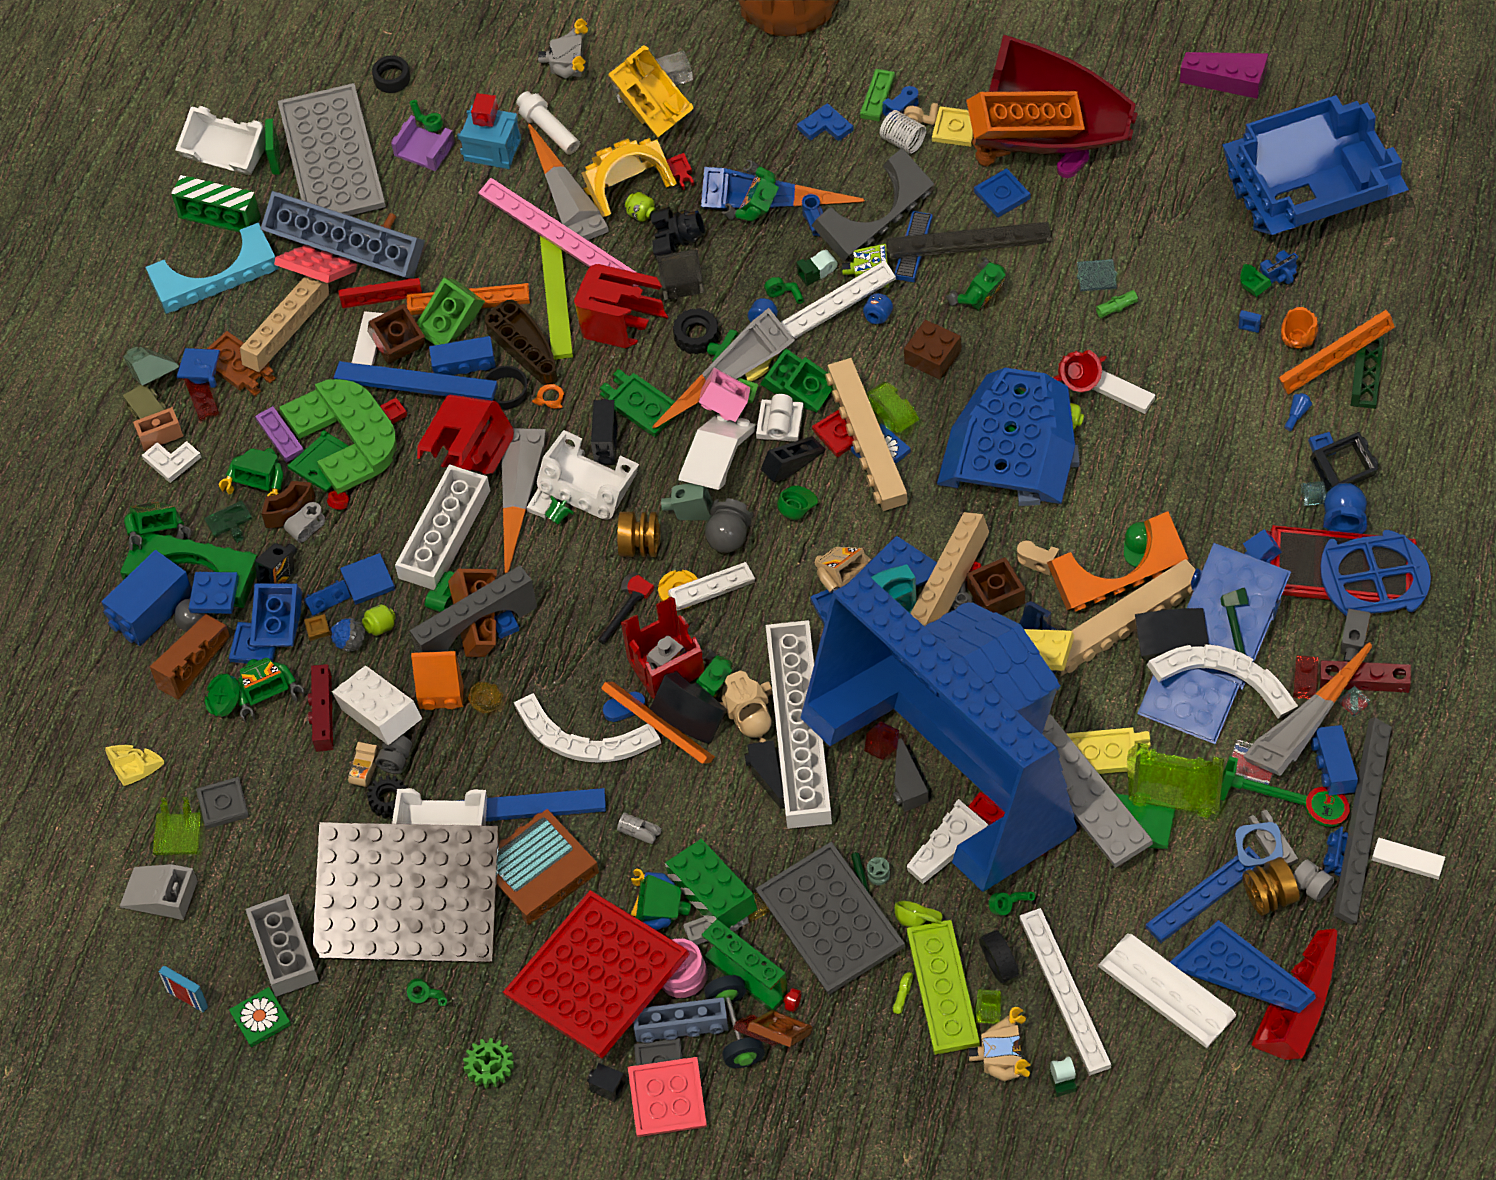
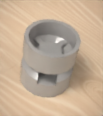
M1306 859L1299 865L1293 875L1298 889H1306V894L1318 902L1327 894L1334 882V878L1324 870L1318 872L1319 867Z

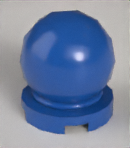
M1339 483L1326 493L1324 501L1326 512L1323 519L1324 528L1329 531L1359 534L1366 531L1367 516L1365 511L1367 501L1365 494L1359 487L1351 483Z

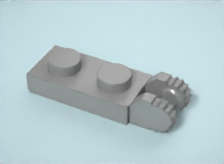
M1267 810L1261 811V816L1265 823H1274ZM1254 815L1248 819L1250 825L1259 823ZM1254 830L1260 845L1267 856H1270L1276 847L1274 836L1265 830ZM1280 831L1283 849L1282 858L1290 866L1297 863L1298 858Z

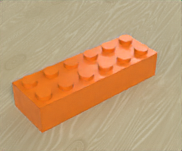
M1077 91L979 92L966 100L974 139L1068 138L1085 130Z

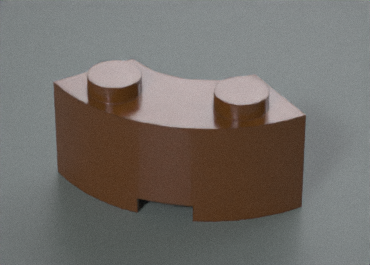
M291 481L288 488L282 493L275 496H266L261 513L265 527L279 528L284 526L291 516L295 515L306 504L314 502L316 496L312 483Z

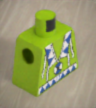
M886 244L855 250L853 252L854 262L842 263L843 275L855 274L856 278L883 261L887 263Z

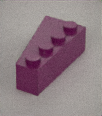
M1186 52L1180 70V83L1258 99L1267 71L1269 53Z

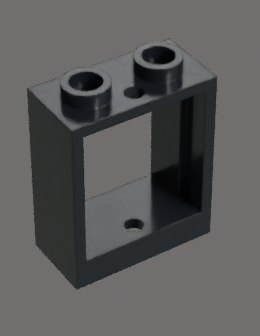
M593 400L591 446L594 461L601 465H616L618 419L615 400Z
M1360 432L1317 449L1312 453L1310 460L1327 492L1339 483H1351L1354 485L1374 476L1378 471V461L1374 455H1371L1368 449V442L1365 437L1361 436ZM1353 446L1366 471L1339 482L1326 456Z

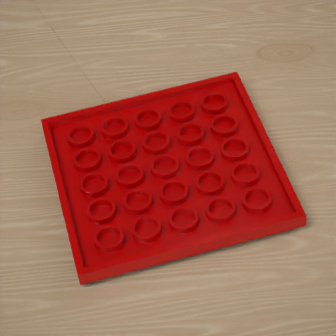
M590 890L507 986L503 994L602 1059L688 958L690 953L686 948Z

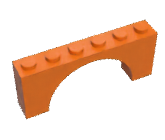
M1167 511L1144 521L1147 533V545L1144 556L1138 566L1122 578L1105 579L1090 574L1077 563L1071 552L1048 561L1047 565L1066 609L1073 608L1076 612L1087 607L1086 602L1093 600L1094 603L1106 599L1105 594L1112 592L1113 595L1125 591L1124 586L1132 583V586L1135 587L1144 583L1145 577L1151 575L1152 579L1164 573V569L1172 568L1185 559L1188 560L1169 512Z

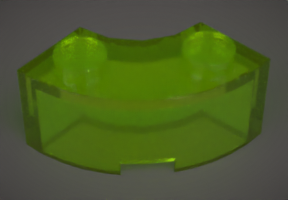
M884 381L866 392L873 412L884 420L887 429L900 433L920 419L906 398L902 400L895 393L898 389Z

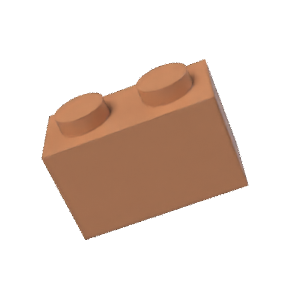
M172 407L133 422L144 451L150 449L157 442L163 445L183 437L178 419Z

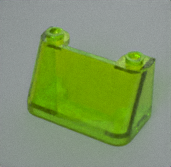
M1137 743L1128 750V799L1133 801L1132 804L1137 806L1150 804L1198 813L1199 817L1209 818L1211 814L1219 812L1224 768L1223 758L1213 757L1212 762L1201 757L1196 760L1157 753L1156 749L1148 751L1149 745Z

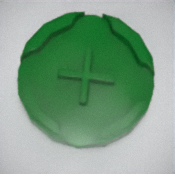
M218 674L207 687L209 693L208 697L205 696V705L210 714L223 717L232 712L236 706L240 688L234 676Z

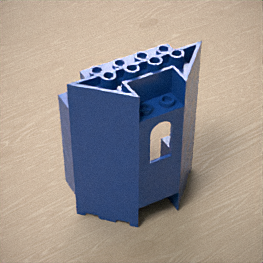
M1337 95L1248 123L1246 124L1243 138L1222 144L1229 168L1228 175L1232 180L1236 199L1244 198L1247 210H1251L1254 220L1253 230L1273 235L1409 190L1400 175L1402 166L1400 157L1394 147L1384 148L1374 130L1376 116L1368 103L1359 105L1358 101L1342 106ZM1309 185L1316 198L1297 205L1293 204L1290 196L1279 200L1275 199L1280 194Z

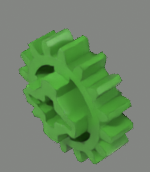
M490 1038L488 1043L480 1039L481 1045L479 1046L473 1043V1051L466 1050L467 1057L463 1058L464 1065H466L464 1067L465 1074H468L469 1081L475 1079L476 1086L484 1083L485 1088H488L489 1083L497 1087V1081L499 1080L505 1083L504 1076H511L510 1069L514 1068V1063L511 1061L514 1058L512 1052H509V1046H503L501 1040L495 1044L493 1038Z

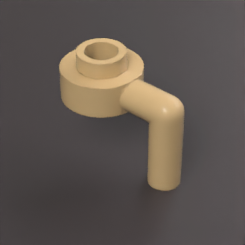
M937 103L931 104L929 116L924 115L923 110L916 106L905 108L904 114L918 123L923 122L934 125L939 105Z

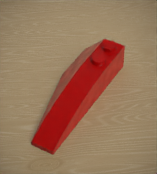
M1336 929L1318 930L1302 954L1305 958L1295 965L1291 971L1294 978L1315 993L1316 999L1300 1013L1270 1003L1251 1044L1254 1048L1284 1060L1303 1058L1311 1037L1315 1032L1327 997L1336 951L1338 932Z

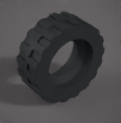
M692 308L679 314L673 326L674 340L677 347H680L683 352L685 351L688 354L706 353L709 343H717V340H719L718 322L714 315L709 313L708 310H702L701 308ZM699 324L706 328L705 335L699 338H690L686 334V329L691 325Z
M994 930L979 938L985 959L1000 983H1004L1019 975L1014 956L999 931Z

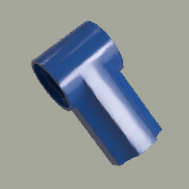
M807 194L802 199V215L807 220L812 234L820 236L811 226L823 214L820 199L815 194Z

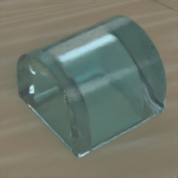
M1323 481L1301 483L1304 506L1324 504L1326 490Z

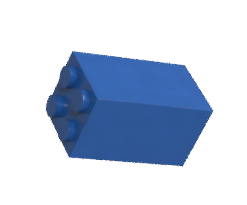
M154 550L101 601L104 607L103 612L109 620L108 625L117 632L119 630L129 642L132 643L134 641L141 646L175 613V609L181 601L190 599L192 588L186 571L157 550Z

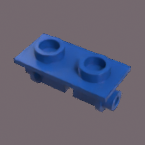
M337 580L335 581L336 583L311 595L308 594L304 598L305 604L309 607L312 616L351 597L344 580L340 582Z
M1343 827L1338 828L1328 836L1327 845L1329 846L1323 861L1325 865L1324 871L1326 873L1334 871L1336 876L1341 875L1344 859L1341 853H1345L1348 837L1347 832L1342 833Z

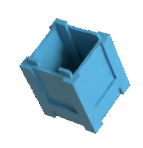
M472 105L470 110H467V120L463 130L457 134L458 140L462 142L463 148L460 151L464 161L510 169L513 157L521 141L517 114L498 110L493 127L479 126L473 124L471 115Z

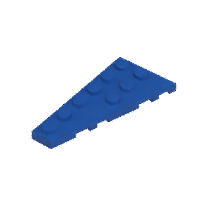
M896 536L851 581L864 574L872 577L884 570L907 564L915 576L916 587L923 584L926 585L937 562ZM830 601L821 609L820 615L824 618L827 617Z
M1219 920L1170 961L1172 965L1185 974L1298 1013L1316 999L1315 993Z

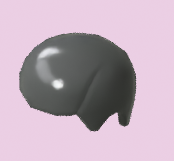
M190 599L181 601L175 609L174 621L177 627L183 631H188L205 614L208 615V613H190L188 609Z

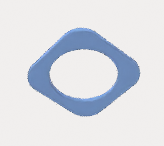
M1266 822L1244 825L1237 829L1235 836L1238 857L1242 865H1264V863L1283 857L1280 829L1277 824ZM1254 830L1268 831L1275 838V850L1266 858H1252L1243 849L1245 836Z

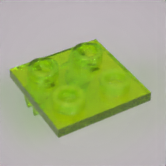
M183 797L184 803H182L184 814H170L167 798H161L162 804H160L162 814H156L153 855L198 854L201 813L191 812L188 797Z

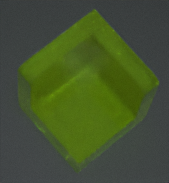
M978 989L976 1021L978 1023L997 1024L1000 1022L1001 991Z

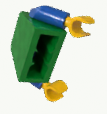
M640 869L633 871L635 876H640L637 879L631 878L633 885L640 886L636 912L638 920L657 931L668 927L677 919L678 914L689 915L691 903L680 900V887L675 886L674 882L664 873L646 872L643 874Z

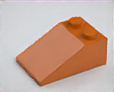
M456 651L412 653L419 709L433 710L435 708L455 709L463 707L464 684Z

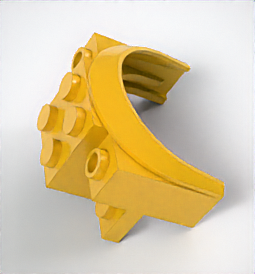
M644 45L608 74L620 90L618 92L619 96L641 124L646 123L657 138L693 110L692 103L679 91L653 57L649 48Z
M629 138L613 144L615 147L613 149L608 147L597 151V156L592 158L593 163L585 167L586 171L581 174L587 187L583 189L587 195L592 196L602 217L611 214L604 188L643 172L647 168L656 167L665 187L677 184L658 140L651 141L648 138L639 142L640 145H638L636 140L630 141Z

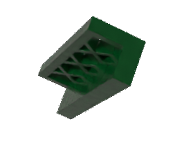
M1379 337L1371 342L1379 344L1377 349L1371 351L1365 346L1356 353L1350 406L1376 409L1384 337ZM1370 358L1377 363L1371 368L1364 363ZM1368 375L1375 380L1370 385H1367L1362 380ZM1368 392L1373 397V400H1360V396Z

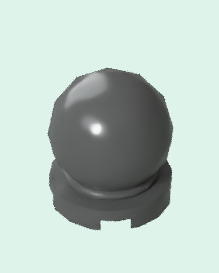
M727 498L726 502H720L719 499L713 502L710 513L712 517L709 518L705 527V538L711 548L720 553H730L739 549L744 544L747 527L753 519V512L746 510V504Z

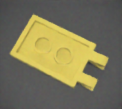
M1133 728L1067 733L1068 737L1098 774L1137 771V765L1143 767L1153 766L1151 751L1135 752V745L1140 747L1151 746L1149 731L1134 733Z

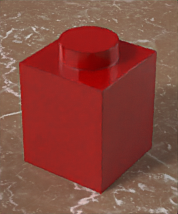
M476 94L471 110L474 125L493 127L498 111L495 95Z

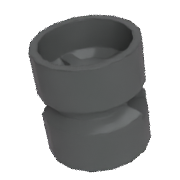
M403 735L389 745L383 742L375 764L387 773L400 774L406 763L405 758L409 756L412 749V742Z

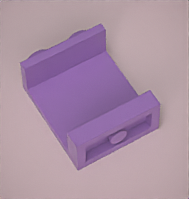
M411 115L407 122L403 123L398 135L393 138L391 146L394 156L436 171L455 141L452 130L445 128L441 135L426 131L416 126L415 116Z

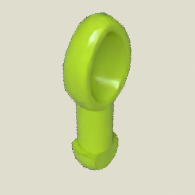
M911 972L905 973L901 978L899 991L893 1006L895 1014L903 1012L906 996L909 994L912 985L913 974Z

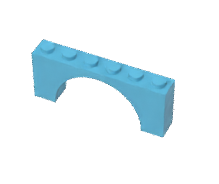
M259 223L240 230L242 248L238 258L229 268L217 275L206 278L186 277L172 270L165 260L147 266L146 270L165 313L176 311L179 308L194 304L202 299L278 270V266L274 265L276 257L263 231L260 230Z

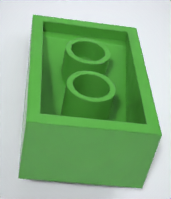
M444 277L417 321V325L425 338L434 345L452 343L475 319L485 300L457 280Z

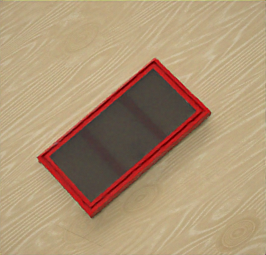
M1272 525L1271 535L1282 553L1276 556L1270 564L1291 571L1282 595L1330 600L1322 584L1320 572L1321 558L1327 542L1330 539H1335L1339 545L1353 539L1379 535ZM1407 538L1415 545L1417 544L1416 539ZM1377 546L1372 547L1377 566L1380 569L1408 564L1407 560L1394 550ZM1357 549L1349 553L1340 563L1339 573L1341 575H1349L1369 571L1364 551ZM1406 573L1383 577L1382 582L1387 597L1392 600L1406 593L1412 585V575ZM1372 580L1351 582L1343 585L1349 594L1360 600L1368 602L1380 601Z

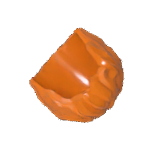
M1296 307L1289 310L1281 326V340L1290 348H1303L1312 345L1319 332L1317 317L1304 307Z

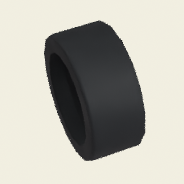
M390 55L382 57L372 67L374 84L382 92H399L407 87L410 82L409 66L406 60L399 56ZM389 69L402 71V74L395 79L387 80L380 77L384 71Z

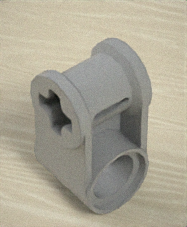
M310 502L285 522L284 529L299 543L306 541L324 525L325 517L321 513L320 505L316 502Z

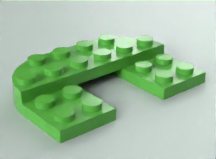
M327 379L315 384L316 390L280 406L279 410L298 439L338 421L354 444L317 461L318 467L336 493L339 494L377 476L387 469L393 461L395 451H397V441L393 424L367 389L352 381Z

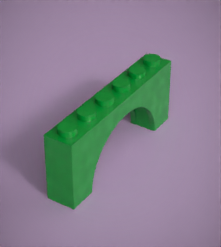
M154 532L137 534L142 537L141 549H139L138 545L133 544V550H129L120 571L123 580L154 550H157L175 564H197L213 572H237L239 579L234 607L244 608L256 579L255 560L258 558L257 555L249 551L241 552L229 547L221 548L210 543L202 544L190 539L182 540L171 535L163 536Z

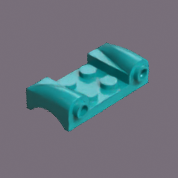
M907 564L884 570L871 577L902 607L911 613L917 602L916 579Z

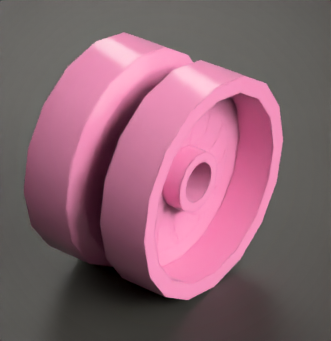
M673 939L674 942L686 948L690 955L662 989L672 997L687 998L695 995L704 987L708 977V969L698 946L686 939Z

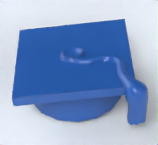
M185 348L177 378H187L197 384L209 381L210 387L215 388L217 383L214 375L220 350Z

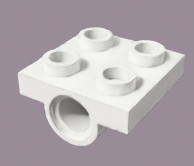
M776 394L772 397V400L762 399L756 438L798 441L804 408L803 403L793 402L792 398L786 394Z

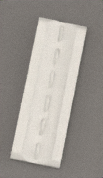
M1127 933L1116 947L1098 964L1099 968L1205 1048H1208L1236 1017L1233 1009L1132 934Z

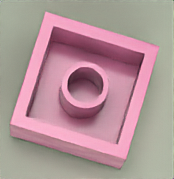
M713 368L701 389L699 403L709 411H716L723 419L736 422L748 402L750 387Z

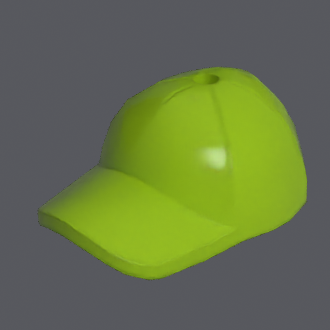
M911 901L895 903L896 919L906 927H918L926 921L941 923L942 914L937 910L926 908Z

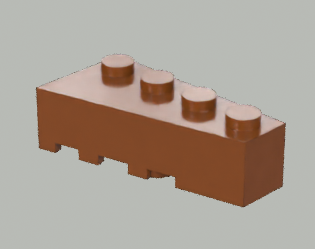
M457 569L448 581L453 604L494 581L497 576V569ZM495 612L476 620L460 633L466 657H486L496 645Z
M207 614L198 620L149 666L157 688L179 700L230 637L227 626Z

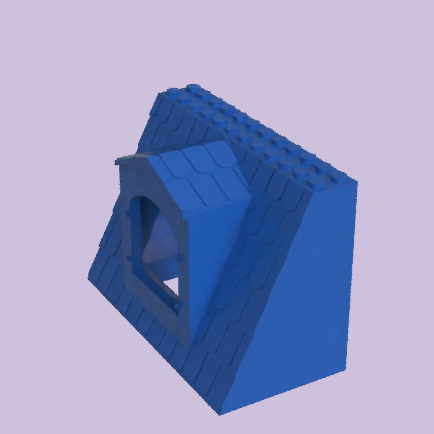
M868 574L860 576L833 592L800 717L829 746H832L895 709L1005 812L1004 816L958 844L952 863L982 892L1077 833V825L1074 820L1075 815L1069 802L1071 799L1066 789L1068 786L1062 773L1063 768L1059 760L1058 749L1042 735L1056 691L1061 686L1056 676L1039 654V650L1019 623L974 603L967 602L924 627Z

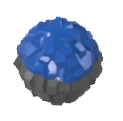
M342 619L331 628V639L337 648L345 652H353L359 650V647L362 646L365 629L356 619Z

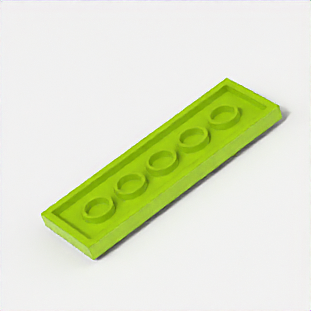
M952 920L906 928L934 1055L980 1046Z

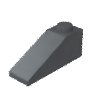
M901 738L897 741L895 792L892 794L896 805H901L905 812L929 803L928 790Z

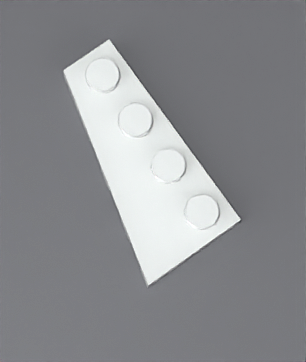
M958 799L952 811L943 818V823L937 830L935 829L932 832L926 845H922L907 865L908 872L924 884L953 860L958 844L989 825Z

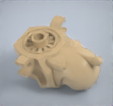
M743 671L728 675L725 680L726 686L722 690V702L719 703L727 709L726 713L729 719L735 721V724L744 735L752 738L759 737V742H765L766 739L762 735L769 731L772 724L766 706L769 703L768 696L773 695L769 681L759 685L758 682L750 679L747 673Z

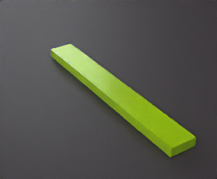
M540 236L551 351L554 360L572 358L573 352L562 249Z

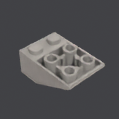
M173 864L134 867L120 908L184 920L198 882L193 868Z

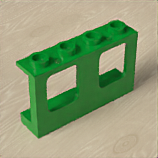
M716 919L701 934L704 939L713 945L705 954V960L726 976L737 975L742 977L745 982L746 992L770 1011H776L784 1002V997L788 993L786 972Z

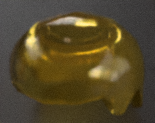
M477 682L470 688L468 700L474 710L480 713H491L499 707L503 692H499L496 684Z

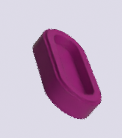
M1089 150L1066 153L1057 164L1058 174L1063 178L1075 176L1088 162Z

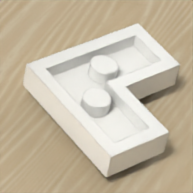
M187 441L171 454L158 442L142 454L143 460L169 483L202 458L200 452Z

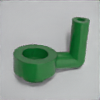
M417 100L410 101L415 119L423 123L425 130L429 132L439 131L444 124L439 113L423 115Z
M772 277L764 285V289L769 297H778L785 291H791L797 304L804 302L800 289L794 282L784 283L782 278Z
M1015 892L1010 895L1007 893H994L989 899V909L994 915H1007L1011 911L1013 903L1017 901H1033L1035 894L1034 892Z
M413 979L406 987L407 996L414 1003H422L429 997L437 999L440 1006L447 1004L445 993L442 990L429 988L427 982L423 979ZM416 986L422 988L420 992H414L413 989Z

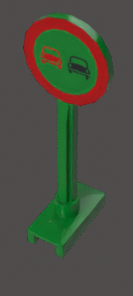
M1229 756L1219 780L1220 787L1215 799L1224 801L1230 787L1244 788L1304 805L1308 816L1322 826L1334 827L1346 821L1350 812V806L1343 794L1329 796L1327 788L1322 786L1313 789L1306 796L1245 779L1244 776L1236 774L1238 758Z

